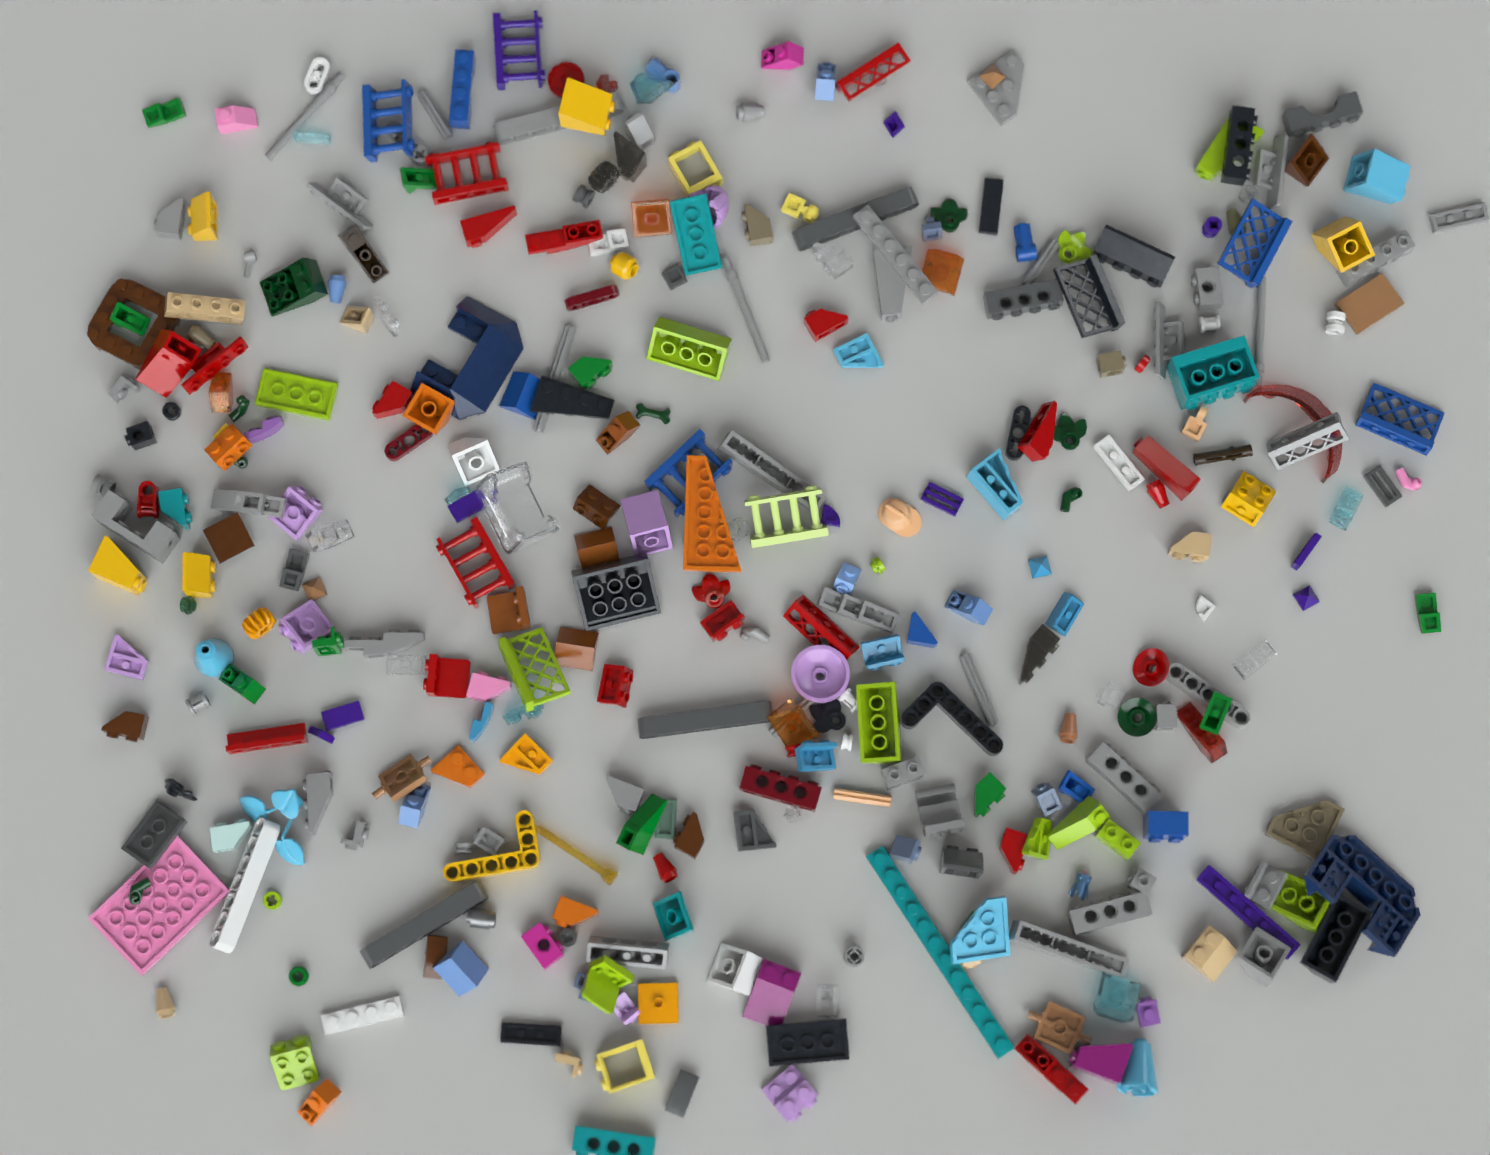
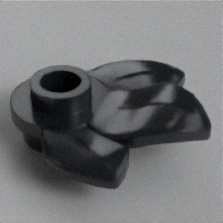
M837 699L826 702L825 705L817 704L810 706V713L816 720L812 729L816 732L826 733L831 729L840 730L845 726L846 718L841 712V704ZM838 718L840 722L838 724H834L832 722V719Z
M165 779L167 794L172 797L182 796L188 800L197 801V798L192 796V791L183 790L184 786L174 779Z

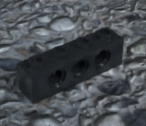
M1233 105L1230 110L1220 183L1243 186L1245 181L1250 178L1251 169H1248V162L1252 161L1253 151H1250L1251 144H1254L1255 133H1252L1253 127H1256L1258 118L1255 115V108ZM1238 126H1244L1246 130L1242 131ZM1236 143L1242 144L1244 148H1238ZM1233 161H1239L1242 166L1234 165Z

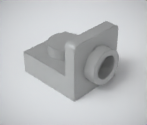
M120 376L109 391L108 396L118 403L120 399L123 400L125 398L128 388L138 393L140 391L136 386L138 383L130 377L125 379Z

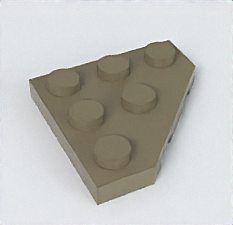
M1325 800L1280 814L1272 818L1265 835L1315 860L1328 838L1333 835L1345 809L1329 800Z

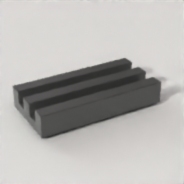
M1381 465L1363 476L1385 508L1402 497V494ZM1377 471H1378V473L1381 475V477L1383 478V480L1386 482V484L1388 485V487L1391 489V491L1394 493V495H1395L1394 498H1393V496L1390 494V492L1388 491V489L1386 488V486L1384 485V483H1383V482L1380 480V478L1377 476V474H1376ZM1381 490H1382V491L1384 492V494L1387 496V498L1389 499V501H1388V500L1386 499V497L1383 495V493L1381 492Z

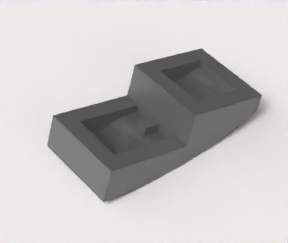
M295 549L289 550L286 567L283 568L279 587L299 591L310 553Z
M680 1070L665 1111L684 1118L699 1080L698 1076Z

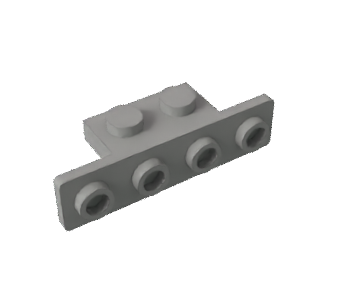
M1286 134L1274 138L1272 152L1263 149L1256 152L1253 186L1268 191L1266 201L1268 209L1280 206L1282 201V186L1284 183V169L1288 148V135Z
M340 177L335 179L329 191L316 182L307 184L313 195L323 198L329 207L339 210L341 216L354 221V225L357 228L367 230L372 229L374 226L360 215L369 199Z
M1156 302V308L1153 311L1154 318L1156 319V326L1154 327V336L1156 338V345H1154V355L1156 356L1154 373L1161 380H1165L1166 361H1170L1174 356L1184 354V322H1166V307L1161 302Z

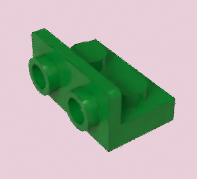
M335 626L331 627V638L328 636L317 637L316 640H312V648L318 656L342 654L341 648H344V638L341 636L340 631L338 632Z

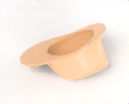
M890 498L885 500L879 507L878 517L880 521L896 534L903 537H911L920 531L922 526L920 514L904 501Z

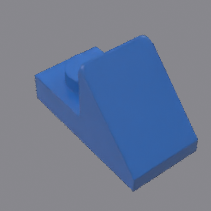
M1067 770L1058 787L1059 793L1070 796L1079 804L1088 796L1091 797L1095 791L1092 786L1069 770Z

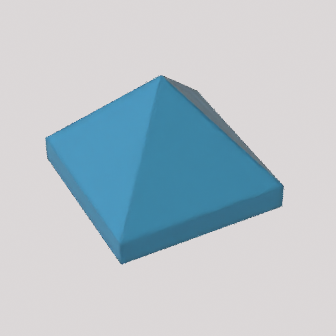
M1047 556L1028 560L1033 579L1052 574Z

